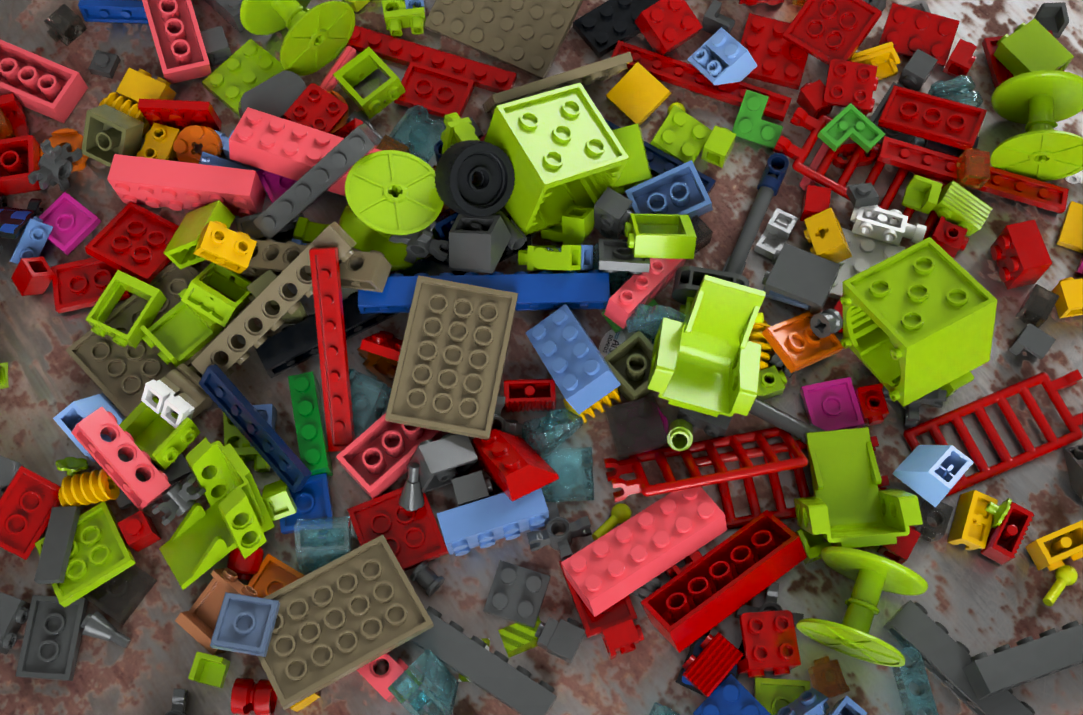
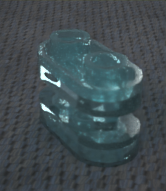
M959 75L948 81H937L931 85L928 91L929 95L974 107H979L983 102L980 93L972 91L975 88V83L971 76Z

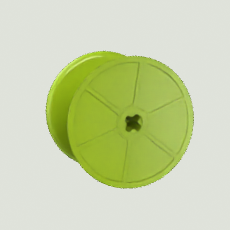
M243 0L240 8V20L248 32L255 35H270L286 27L289 29L281 46L280 62L285 71L294 72L299 76L313 74L334 60L345 48L354 31V10L343 1H327L309 9L306 7L311 0Z
M1058 70L1032 71L1004 81L993 91L991 105L994 111L1004 119L1026 124V133L1010 137L1000 143L991 154L992 167L1039 181L1062 179L1083 170V137L1070 132L1054 130L1058 126L1056 122L1068 119L1083 110L1082 77Z
M383 150L361 158L352 166L347 175L345 195L348 204L340 216L339 226L357 243L353 248L362 252L375 250L383 253L387 261L392 265L390 271L404 270L413 265L404 261L407 255V244L389 241L390 235H408L427 228L437 219L443 208L444 202L440 199L435 187V170L428 163L410 153L397 150Z
M829 546L821 550L822 560L837 573L855 581L851 597L845 601L847 609L842 624L822 619L805 618L798 621L796 624L797 629L815 642L850 657L883 666H904L905 657L899 650L869 634L874 615L880 613L877 605L882 591L899 595H920L927 591L928 583L913 570L885 557L848 547Z

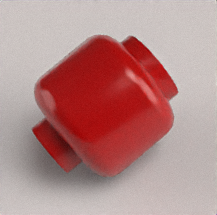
M259 547L244 559L238 548H236L228 555L227 568L233 570L238 575V579L250 580L251 575L257 574L260 569L264 550Z

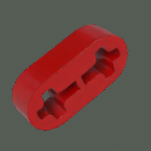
M858 144L841 145L832 164L837 168L845 169ZM871 150L868 153L866 152V154H870L869 157H866L864 154L857 167L871 165L877 153ZM841 153L844 157H847L846 160H843L842 157H838L839 154Z

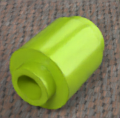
M676 419L668 427L667 443L673 450H687L693 442V426L684 419Z

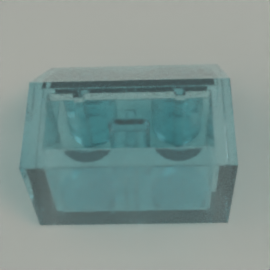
M350 516L298 519L294 525L295 551L300 573L313 572L352 551Z
M427 649L387 689L411 715H452L459 682L437 657Z

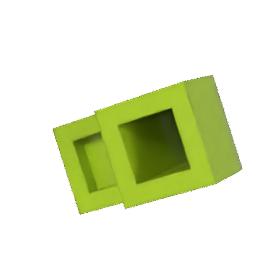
M571 205L562 215V223L541 230V238L549 239L552 242H563V245H581L593 231L594 208Z

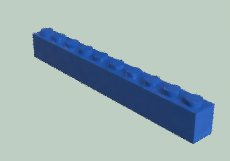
M571 270L558 274H553L552 271H541L538 274H529L525 271H518L514 274L493 272L489 273V275L468 272L464 275L441 273L439 276H429L426 273L404 276L403 274L395 273L389 275L383 293L358 290V308L360 314L409 313L419 275L518 293L515 311L557 310L564 304H567L571 310L606 309L610 298L609 273H603L601 270H591L588 273H578Z

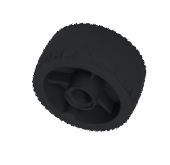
M479 140L462 141L450 146L441 155L434 178L437 193L444 204L460 214L473 217L488 216L502 209L508 202V199H510L515 184L513 165L507 154L499 147Z

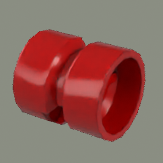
M236 678L231 693L232 714L249 715L254 711L255 715H274L278 697L270 681L260 679L255 683L252 678Z

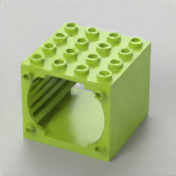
M581 83L497 105L484 140L502 149L509 157V160H511L515 174V184L505 208L524 235L561 224L562 215L571 205L594 208L595 203L607 187L612 190L614 189L629 160L627 153Z
M928 237L842 282L843 297H840V301L843 305V339L840 341L841 345L845 349L849 347L885 386L893 402L897 400L905 407L990 361L997 299L932 238Z

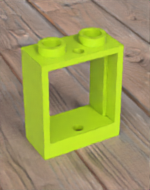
M367 47L333 74L341 89L369 119L380 113L385 107L406 92L399 77L370 47ZM379 68L389 80L363 99L353 87Z
M630 213V220L625 223V237H628L627 246L632 249L634 258L694 259L697 236L689 215Z
M212 262L190 282L181 301L225 328L248 304V298L251 295L246 287L252 282L238 273ZM207 284H210L211 286H213L214 288L218 289L219 291H221L222 293L226 294L227 296H229L230 298H232L233 300H235V301H237V302H236V303L233 302L232 300H230L229 298L225 297L224 295H222V294L219 293L218 291L214 290L213 288H211V287L208 286Z
M117 270L85 320L92 326L91 331L101 337L108 335L112 337V341L122 347L129 345L136 349L142 340L141 337L145 335L139 327L144 325L148 329L167 298L160 289ZM125 291L148 301L128 334L104 324Z

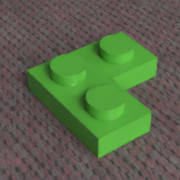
M746 90L732 132L737 134L736 137L774 149L780 138L783 126L762 120L769 96Z
M850 103L818 133L817 137L834 152L851 138L868 153L886 134Z

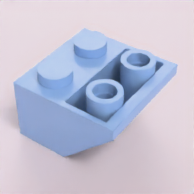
M722 27L687 59L714 85L741 82L758 66L750 52Z
M103 393L73 401L53 418L80 451L93 462L96 460L71 432L77 423L100 407L111 412L117 419V424H121L125 417ZM100 434L104 441H112L108 435Z
M918 445L892 474L936 508L973 464V461L952 445Z

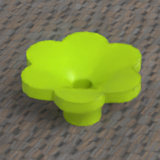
M66 457L57 460L55 464L57 470L67 471V476H73L80 470L89 468V464L84 458Z
M1007 498L999 506L991 501L988 503L985 510L993 514L992 528L995 529L997 525L999 526L1003 522L1004 517L1010 510L1012 499Z

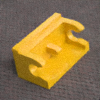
M893 42L854 53L849 60L851 62L878 66L876 77H879V80L897 75L898 68L896 64H900V59L893 47Z
M977 490L960 494L947 542L952 545L965 544L966 550L985 549L993 521V514L985 509L990 501L997 505L998 500Z

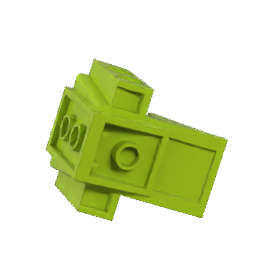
M705 275L684 322L663 317L654 339L647 389L659 392L658 397L668 400L670 405L717 417L719 414L731 417L734 413L747 416L758 392L761 344L748 341L766 292Z
M869 427L805 433L814 497L794 498L797 526L812 535L822 534L823 538L836 546L857 548L897 544V537L909 535V526L923 524L917 495L900 489L878 490V484H881L882 479L872 447Z
M206 437L186 455V460L200 489L203 487L206 490L203 495L210 508L204 511L200 503H195L170 540L159 548L183 590L236 548L246 559L267 542L264 532L275 527L250 470L232 445L229 443L223 446L220 441L210 444Z

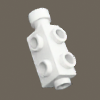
M878 205L854 208L850 221L854 222L851 232L899 246L902 237L911 239V242L916 244L921 242L927 226L918 223L916 225L907 223L908 216L903 215L901 211L897 209L888 211L879 208Z

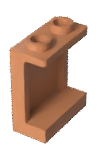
M229 568L214 569L211 572L213 579L190 610L181 612L175 620L212 655L226 652V650L214 649L210 646L225 592L253 597L258 595L255 589L240 582L238 575Z

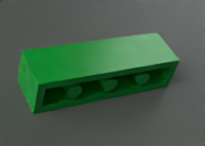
M313 371L288 376L300 460L310 470L311 476L323 473L333 476L318 380Z

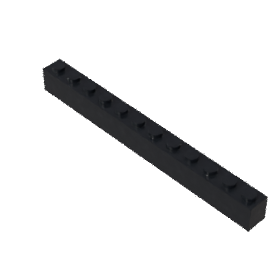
M525 235L527 241L520 249L511 250L507 245L498 263L517 254L519 250H525L528 246H531V235ZM441 248L442 252L448 254L444 262L437 260L432 255L426 259H419L412 266L404 270H397L393 274L414 276L417 273H426L429 276H439L441 273L464 275L468 272L451 271L449 268V248L447 251ZM358 291L353 292L347 299L343 300L346 340L399 313L360 314ZM315 313L306 316L303 321L295 325L284 327L281 332L273 336H266L268 339L259 348H255L271 378L319 355Z

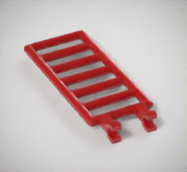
M798 106L790 123L795 126H802L811 131L802 148L795 146L788 138L781 135L773 151L793 159L792 168L795 171L826 188H832L831 191L851 201L846 193V185L864 155L865 150L859 145L857 146L837 182L824 175L840 147L835 152L829 147L816 171L804 165L806 158L819 138L817 137L818 133L833 118L823 114L817 120ZM880 144L874 146L871 151L878 154ZM876 161L864 183H871L874 186L886 163ZM899 168L878 206L881 209H889L908 172L942 183L941 189L950 182ZM908 207L902 213L908 216L907 223H909L915 211ZM935 211L930 212L924 224L927 228L923 240L929 237L939 218Z
M1077 369L1052 381L1047 373L1042 372L915 427H911L903 432V436L911 451L920 445L916 436L928 431L936 445H948L939 427L952 422L979 472L967 477L963 475L945 496L947 497L1082 439L1083 433L1079 426L1083 425V412L1072 416L1058 391L1076 385L1077 381L1083 377ZM1042 384L1070 433L1059 438L1056 437L1032 396L1030 388ZM1018 393L1020 394L1047 443L1034 448L1006 398ZM994 403L998 404L1022 446L1023 453L1011 457L987 415L985 407ZM973 412L975 413L1002 462L988 467L961 417Z
M778 427L693 442L685 451H676L671 447H666L649 452L634 453L626 460L617 461L614 458L604 459V464L606 468H614L613 471L605 473L607 481H611L613 489L622 488L618 492H613L614 501L620 502L625 500L628 495L642 493L648 497L802 468L808 465V459L790 433ZM781 437L794 458L779 461L766 439ZM756 441L768 463L754 466L742 444ZM731 446L743 468L727 470L716 448ZM706 450L717 473L702 475L691 453ZM681 455L691 478L676 480L666 458ZM656 460L665 483L650 485L641 462ZM633 472L636 479L627 481L619 478L622 474Z
M877 436L870 437L872 447L876 451L875 447L879 446ZM801 439L795 440L800 449L807 448L806 444L800 442ZM784 442L770 444L775 454L789 452L790 459L794 458ZM759 447L745 449L749 458L764 456ZM734 451L719 454L724 463L739 461ZM709 456L694 458L698 468L713 465ZM803 467L793 469L800 498L810 497ZM778 472L768 474L776 506L775 511L769 512L779 520L795 518V507H786ZM887 475L881 476L882 482L878 484V490H886V487L890 486ZM753 477L743 478L751 515L735 517L728 482L717 483L727 530L744 527L761 514Z

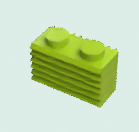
M953 180L943 187L937 205L932 211H935L939 218L943 216L946 218V221L967 229L966 234L971 236L982 228L993 207Z

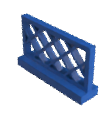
M79 0L78 6L85 22L149 24L142 1Z

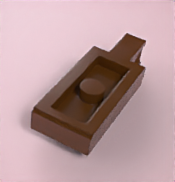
M359 347L357 349L358 354L365 360L362 363L363 366L391 391L398 362L362 350Z

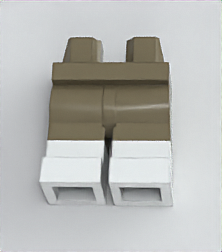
M184 363L177 366V369L171 370L158 381L153 379L147 382L141 401L157 414L161 413V417L175 429L185 418L194 419L204 410L210 408L213 402L199 385L203 375L193 365L187 367ZM157 396L159 402L155 403L152 398ZM175 411L179 414L177 419L171 415L172 412Z

